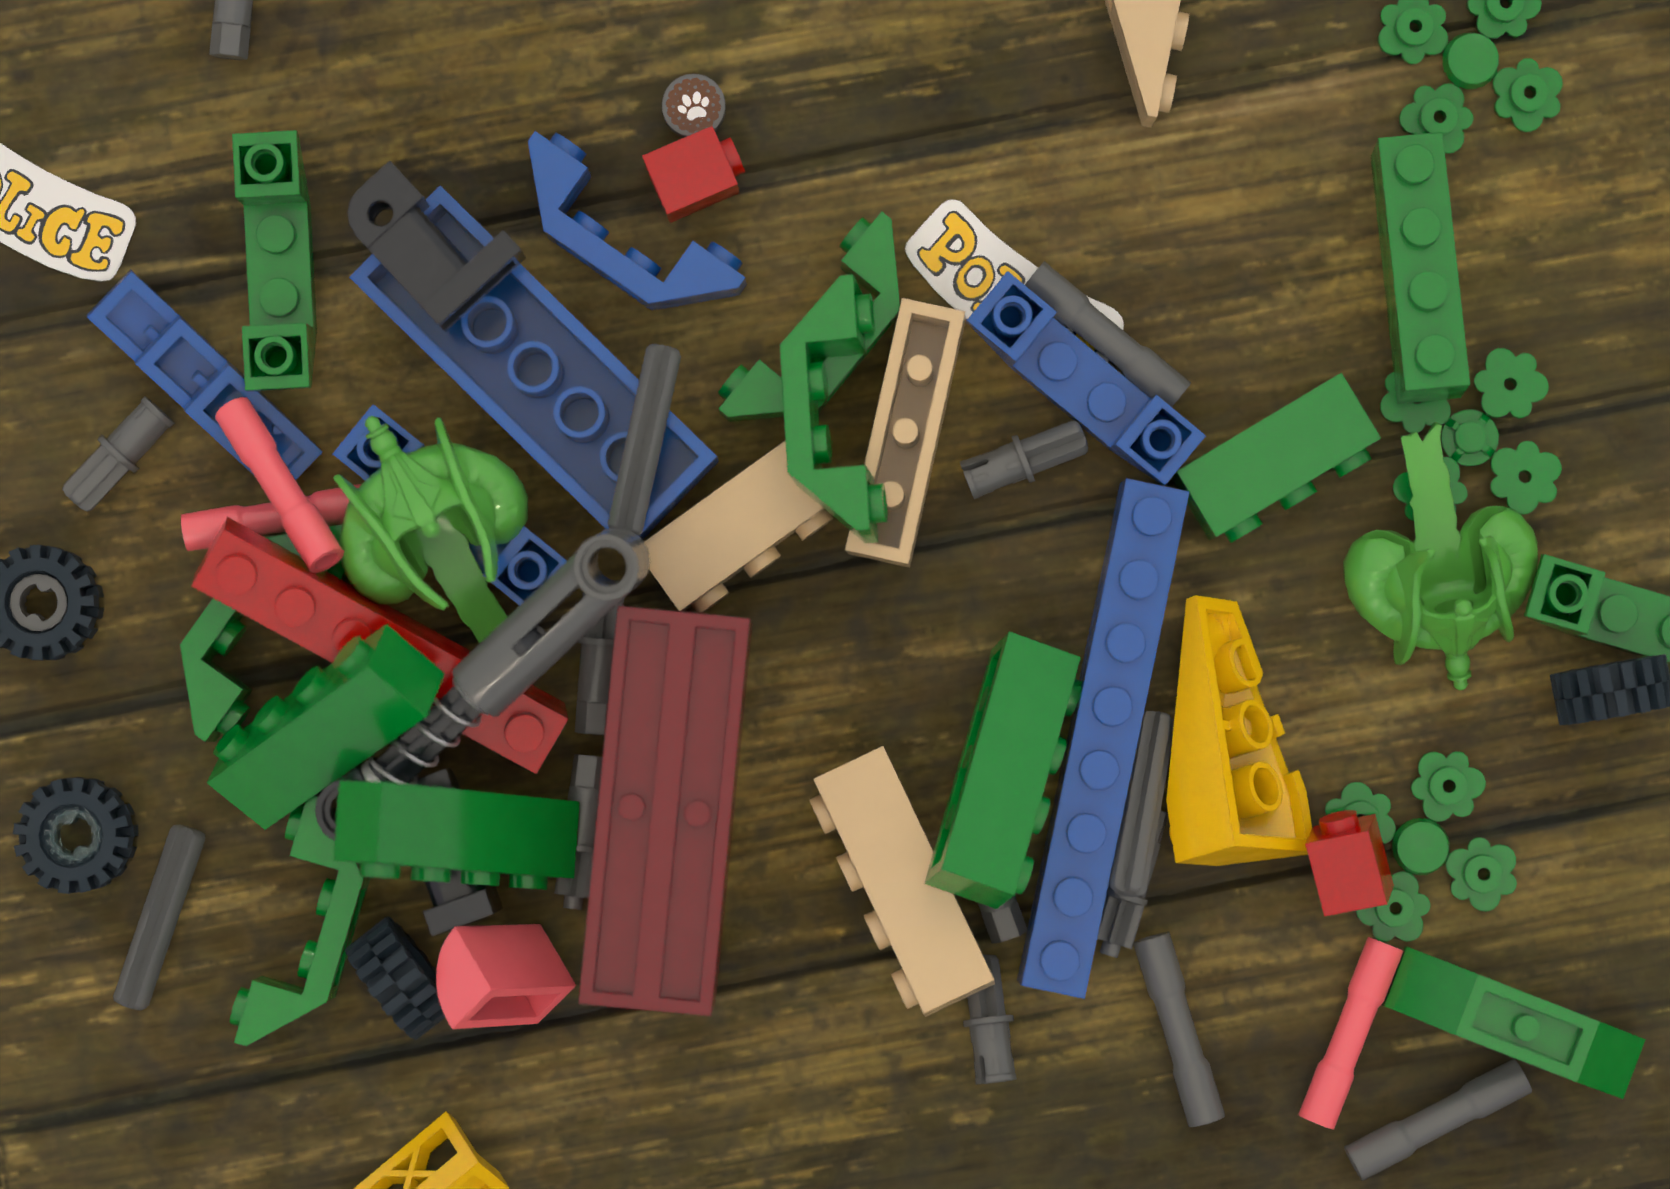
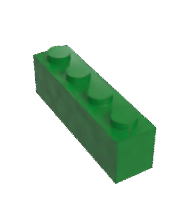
M1443 132L1378 138L1371 155L1397 404L1461 398L1470 386Z
M387 624L365 640L357 636L342 648L330 666L324 670L316 666L308 671L298 682L293 693L284 699H281L279 696L271 698L260 709L253 722L245 728L239 724L230 728L219 740L213 751L218 760L207 784L266 830L426 718L445 673Z
M1010 631L992 648L924 884L998 909L1015 896V893L1021 895L1024 892L1034 863L1032 857L1026 856L1032 833L1035 835L1039 834L1050 807V798L1043 796L1048 774L1052 776L1056 774L1066 750V739L1059 737L1064 716L1070 717L1073 714L1080 698L1082 681L1075 679L1081 657Z
M339 781L333 861L360 863L359 876L400 879V869L403 866L411 867L410 880L450 883L451 870L461 871L460 884L499 886L500 874L509 875V888L547 890L548 877L570 879L575 877L580 802L391 782Z

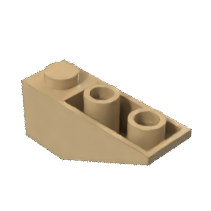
M1105 0L1141 125L1151 128L1157 119L1158 111L1169 113L1171 109L1177 75L1168 74L1166 71L1171 49L1182 51L1189 22V13L1179 11L1181 0Z

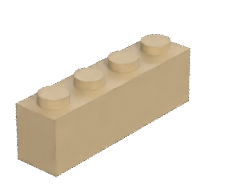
M906 298L901 300L864 464L872 474L874 483H884L888 520L887 522L877 523L878 542L865 543L849 530L845 550L850 555L909 568L911 566L965 326V311Z
M879 747L814 778L813 780L820 794L809 799L824 833L827 834L837 829L847 852L836 858L852 892L864 887L874 907L873 911L863 916L879 950L891 945L902 969L891 973V976L906 1008L909 1009L919 1004L923 1014L927 1017L994 985V978L954 894L924 884L933 850L884 747Z

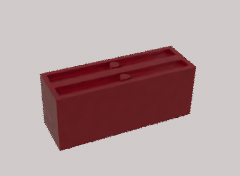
M625 606L617 607L578 1004L703 1016L712 1015L717 996L753 622L750 618Z

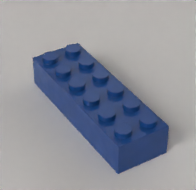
M441 186L426 199L430 207L424 213L468 261L494 239ZM372 253L349 278L605 529H609L608 519L639 379L521 264L445 332ZM670 410L643 532L639 536L642 540L719 463L718 457Z

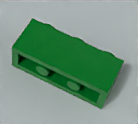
M1341 372L1177 470L1172 479L1179 490L1189 491L1187 504L1208 539H1214L1224 533L1228 541L1232 543L1262 525L1263 522L1257 513L1279 500L1283 509L1287 510L1316 493L1318 490L1312 480L1331 468L1335 470L1340 478L1371 460L1372 457L1366 447L1380 440L1381 437Z

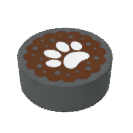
M687 74L675 79L667 87L662 99V112L665 122L670 130L681 138L712 125L716 132L721 127L726 113L725 98L722 90L712 79L700 74Z

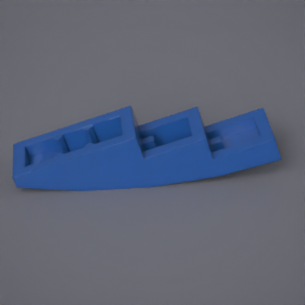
M131 269L87 314V318L132 358L144 373L183 407L184 411L251 473V469L242 463L215 419L217 411L227 402L236 398L246 397L250 400L275 440L277 451L295 480L323 452L261 391H245L244 375Z

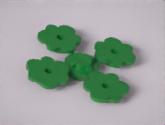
M1398 0L1397 5L1389 4L1385 6L1380 13V20L1385 26L1378 35L1380 49L1388 55L1401 54L1404 62L1410 65L1419 63L1425 54L1437 55L1444 50L1442 58L1443 69L1448 79L1453 83L1443 84L1436 90L1430 86L1419 87L1413 94L1414 103L1406 105L1400 112L1399 123L1401 128L1413 135L1443 132L1445 154L1456 152L1464 142L1463 130L1469 128L1473 123L1472 112L1468 108L1463 107L1464 94L1459 87L1477 89L1485 86L1491 80L1492 88L1495 94L1499 96L1494 104L1495 113L1501 118L1511 117L1512 124L1517 130L1525 133L1532 132L1539 128L1543 118H1553L1556 116L1561 107L1559 100L1555 97L1561 91L1563 85L1560 73L1550 67L1539 69L1538 63L1531 58L1522 59L1518 62L1516 68L1507 67L1497 72L1499 55L1496 46L1490 40L1499 38L1505 32L1511 37L1521 36L1527 29V20L1534 18L1539 13L1542 4L1541 0H1507L1509 3L1508 8H1503L1500 5V0H1467L1468 11L1472 15L1478 16L1476 28L1479 34L1463 33L1453 38L1449 43L1448 34L1441 26L1446 19V12L1442 6L1437 4L1429 5L1428 0ZM1410 23H1416L1419 27V31H1411L1409 27ZM1527 88L1532 91L1533 97L1531 99L1524 95V89ZM1434 113L1442 115V123L1434 120Z
M1498 348L1488 354L1485 360L1486 370L1479 371L1473 380L1475 389L1483 393L1481 408L1484 413L1468 409L1459 411L1450 417L1451 408L1447 400L1425 401L1419 404H1397L1394 372L1390 373L1385 379V388L1389 393L1381 400L1380 412L1386 420L1393 423L1402 422L1404 430L1410 434L1412 432H1421L1425 424L1431 427L1434 422H1438L1440 425L1445 423L1441 440L1442 446L1449 457H1443V460L1450 475V488L1454 500L1455 513V505L1463 503L1468 495L1466 486L1457 482L1460 478V467L1458 464L1476 466L1488 461L1490 458L1491 470L1496 476L1490 483V491L1497 498H1506L1508 508L1515 509L1521 515H1526L1537 507L1538 502L1549 503L1557 495V488L1553 482L1560 476L1562 466L1556 455L1549 452L1539 453L1538 446L1532 441L1520 443L1516 450L1502 448L1496 452L1499 434L1495 423L1490 417L1501 418L1510 413L1515 418H1525L1532 410V403L1541 401L1548 393V381L1543 374L1535 371L1537 362L1535 357L1529 353H1521L1515 357L1510 350ZM1507 380L1511 381L1514 384V389L1507 390L1504 382ZM1404 472L1394 480L1392 490L1396 499L1406 504L1404 513L1407 519L1414 522L1413 509L1410 505L1413 494L1410 488L1408 472ZM1524 472L1528 475L1529 480L1527 483L1519 480V473Z
M1454 751L1448 754L1447 757L1439 752H1428L1418 762L1420 777L1414 779L1411 783V793L1417 799L1423 800L1422 810L1429 819L1416 818L1409 820L1396 831L1393 819L1387 815L1391 809L1389 798L1379 793L1372 795L1370 788L1361 782L1347 784L1341 792V799L1333 798L1325 805L1326 815L1344 810H1355L1357 815L1363 814L1364 816L1376 814L1383 844L1393 839L1392 851L1394 858L1405 871H1399L1391 875L1394 888L1388 904L1356 910L1358 919L1366 925L1373 926L1372 933L1381 942H1388L1394 936L1402 941H1413L1423 931L1421 916L1429 912L1430 900L1424 894L1418 893L1419 884L1412 874L1428 875L1440 869L1445 863L1448 874L1455 878L1450 884L1452 895L1461 900L1469 898L1471 905L1480 911L1493 910L1499 904L1501 894L1509 895L1516 889V878L1510 873L1515 868L1516 856L1510 847L1503 844L1491 846L1486 839L1475 837L1469 841L1467 850L1460 848L1449 853L1450 844L1445 830L1436 823L1447 820L1452 814L1459 817L1470 815L1474 809L1472 799L1480 796L1485 789L1486 781L1484 775L1478 769L1468 767V757L1462 752ZM1446 780H1450L1453 783V788L1449 792L1443 789V783ZM1481 868H1486L1488 871L1485 879H1479L1478 871ZM1393 902H1398L1400 905L1397 913L1390 912L1389 908Z

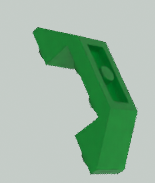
M297 130L232 134L235 198L244 205L250 326H242L245 391L311 388L317 337L311 205L299 134Z
M882 211L872 223L862 217L839 245L847 253L841 260V269L848 275L853 274L856 281L876 297L873 302L875 332L865 333L866 354L815 358V362L824 361L828 380V399L818 401V413L821 412L898 318L900 300L892 219ZM758 360L750 371L741 364L717 393L725 399L718 408L719 413L729 422L784 417L782 378L761 360Z
M850 274L840 275L780 344L787 472L800 489L863 542L875 543L878 542L877 523L887 522L888 520L887 496L884 483L875 484L874 478L866 465L822 469V464L832 463V443L828 424L819 425L818 401L828 399V380L824 361L815 362V358L866 354L865 333L875 332V313L871 293L862 294L854 275Z
M342 525L330 526V530L339 542ZM287 534L266 537L301 557ZM341 560L325 570L341 580L346 578ZM214 598L180 644L194 734L204 742H216L221 734L224 735L237 724L242 725L251 711V707L244 702L253 691V689L212 661L217 652L223 657L227 656L239 642L247 628L240 621L244 616L242 613Z
M1546 554L1541 555L1524 617L1568 635L1642 657L1666 654L1667 662L1670 665V596L1606 578V572Z
M317 793L307 800L305 804L300 805L290 813L285 831V839L294 841L289 856L339 870L336 880L326 878L316 907V915L325 917L318 942L310 939L307 941L299 963L297 976L307 980L303 988L261 976L252 980L250 989L245 987L239 989L231 1011L230 1024L239 1026L234 1043L243 1046L250 1045L336 997L348 957L345 949L352 943L371 877L359 876L360 863L333 861L334 841L323 833L316 819L315 808L321 793Z
M1407 946L1404 947L1403 955L1385 1001L1382 1004L1383 1006L1574 1082L1621 1099L1624 1098L1646 1039Z

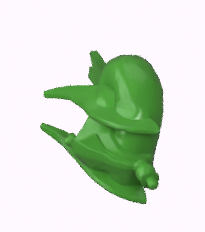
M370 416L365 420V426L369 430L365 437L370 439L373 452L379 455L381 468L369 476L358 489L340 474L333 477L349 499L339 539V544L344 550L341 565L345 575L358 594L376 604H398L408 600L414 592L431 606L444 610L448 603L423 581L429 566L433 568L436 580L455 606L461 620L471 628L476 639L481 643L507 618L496 597L487 587V583L496 580L498 571L497 544L509 543L517 537L528 520V496L524 485L516 473L496 456L462 444L452 443L441 418H436L434 421L437 444L405 453L397 445L396 436L387 430L388 424L381 425L377 417ZM469 543L481 546L486 578L483 576L469 548Z
M1434 422L1423 441L1417 432L1401 436L1410 488L1413 494L1410 505L1414 516L1416 536L1414 542L1393 530H1374L1368 532L1351 544L1343 561V576L1349 599L1359 615L1381 633L1394 640L1393 655L1395 664L1401 666L1411 658L1415 647L1442 650L1446 657L1447 679L1454 681L1453 686L1457 690H1464L1468 686L1467 679L1472 676L1471 670H1469L1471 661L1467 652L1473 649L1479 640L1489 636L1497 629L1506 642L1510 643L1514 639L1511 616L1523 603L1533 585L1538 566V542L1534 530L1521 514L1515 509L1504 506H1489L1475 511L1463 524L1459 533L1456 529L1457 515L1450 488V475L1443 460L1440 439L1442 425Z

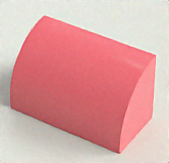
M541 924L455 926L447 936L437 962V995L441 1009L452 1029L538 1024L577 986Z

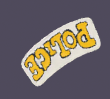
M0 143V242L50 268L67 274L97 281L111 280L116 275L123 261L136 225V218L132 210L122 203L94 194L43 170Z
M948 200L941 204L908 240L905 247L906 254L913 266L954 309L965 311L966 319L971 316L1007 271L1025 285L1038 269L1037 266L994 235L958 200ZM1088 297L1094 307L1122 330L1124 329L1123 319L1115 309ZM1065 327L1106 362L1109 361L1071 328Z

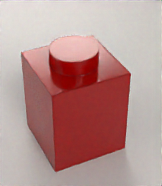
M713 125L642 155L645 167L669 223L739 194L738 183L735 177L745 173L731 137L719 142Z
M1344 810L1320 818L1318 820L1319 825L1313 826L1305 845L1324 917L1387 905L1394 884L1376 814L1357 817L1355 810Z

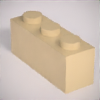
M784 441L644 541L649 551V570L679 612H684L692 606L696 613L702 614L729 594L723 583L743 569L752 578L781 557V554L775 547L794 532L803 541L829 523L833 517L800 489L788 474L786 441Z

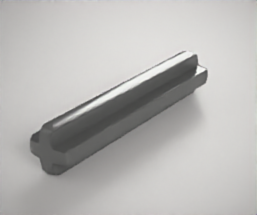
M649 344L646 348L608 519L609 529L619 527L631 530L638 536L643 532L681 360L680 352L675 348L660 344Z
M1144 711L1109 879V886L1114 890V893L1126 897H1142L1147 890L1174 727V720L1171 716L1160 711Z
M178 824L173 825L169 830L113 995L114 1001L124 1007L143 1010L149 1006L205 842V834L195 828Z

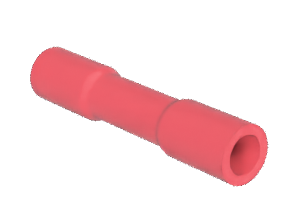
M246 397L236 398L227 402L217 411L215 419L242 463L251 469L279 514L283 529L311 573H320L331 568L341 560L344 550L317 507L306 498L278 453L275 440L252 403Z
M357 484L354 486L358 489L362 484ZM340 487L316 491L306 496L308 501L317 507L329 527L343 524L349 499ZM271 502L251 506L232 505L181 514L182 535L188 552L210 548L227 517L261 536L285 532L282 527L281 518Z
M1367 937L1348 986V997L1325 1056L1317 1065L1298 1116L1334 1130L1354 1080V1068L1376 1012L1385 1001L1403 955V950Z

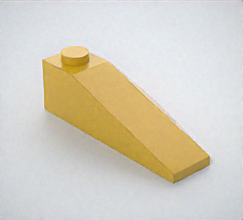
M1198 595L1186 599L1166 797L1170 823L1169 834L1173 844L1175 863L1222 866L1308 855L1305 843L1312 830L1307 791L1300 771L1289 772L1276 738L1286 733L1279 714L1269 716L1257 687L1261 682L1263 671L1237 601Z

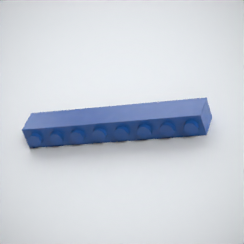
M1127 478L1119 485L1079 678L1082 681L1080 698L1070 721L1066 750L1062 760L1017 981L1021 986L1085 999L1189 491Z

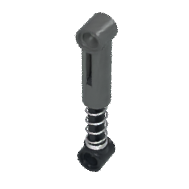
M618 527L606 529L585 541L578 551L453 668L454 686L440 700L435 697L434 705L430 708L426 718L407 730L397 740L391 741L392 745L379 757H369V761H365V764L360 763L347 774L324 788L317 799L315 808L317 823L323 833L335 842L339 781H375L416 785L418 782L417 775L425 767L437 766L439 762L438 755L446 747L458 746L460 734L465 729L480 725L482 713L493 717L500 716L620 601L641 584L648 574L650 565L649 551L642 538L631 530ZM603 547L617 549L626 559L627 570L622 580L608 579L599 570L597 558L599 551ZM581 587L587 595L555 626L546 632L540 624Z

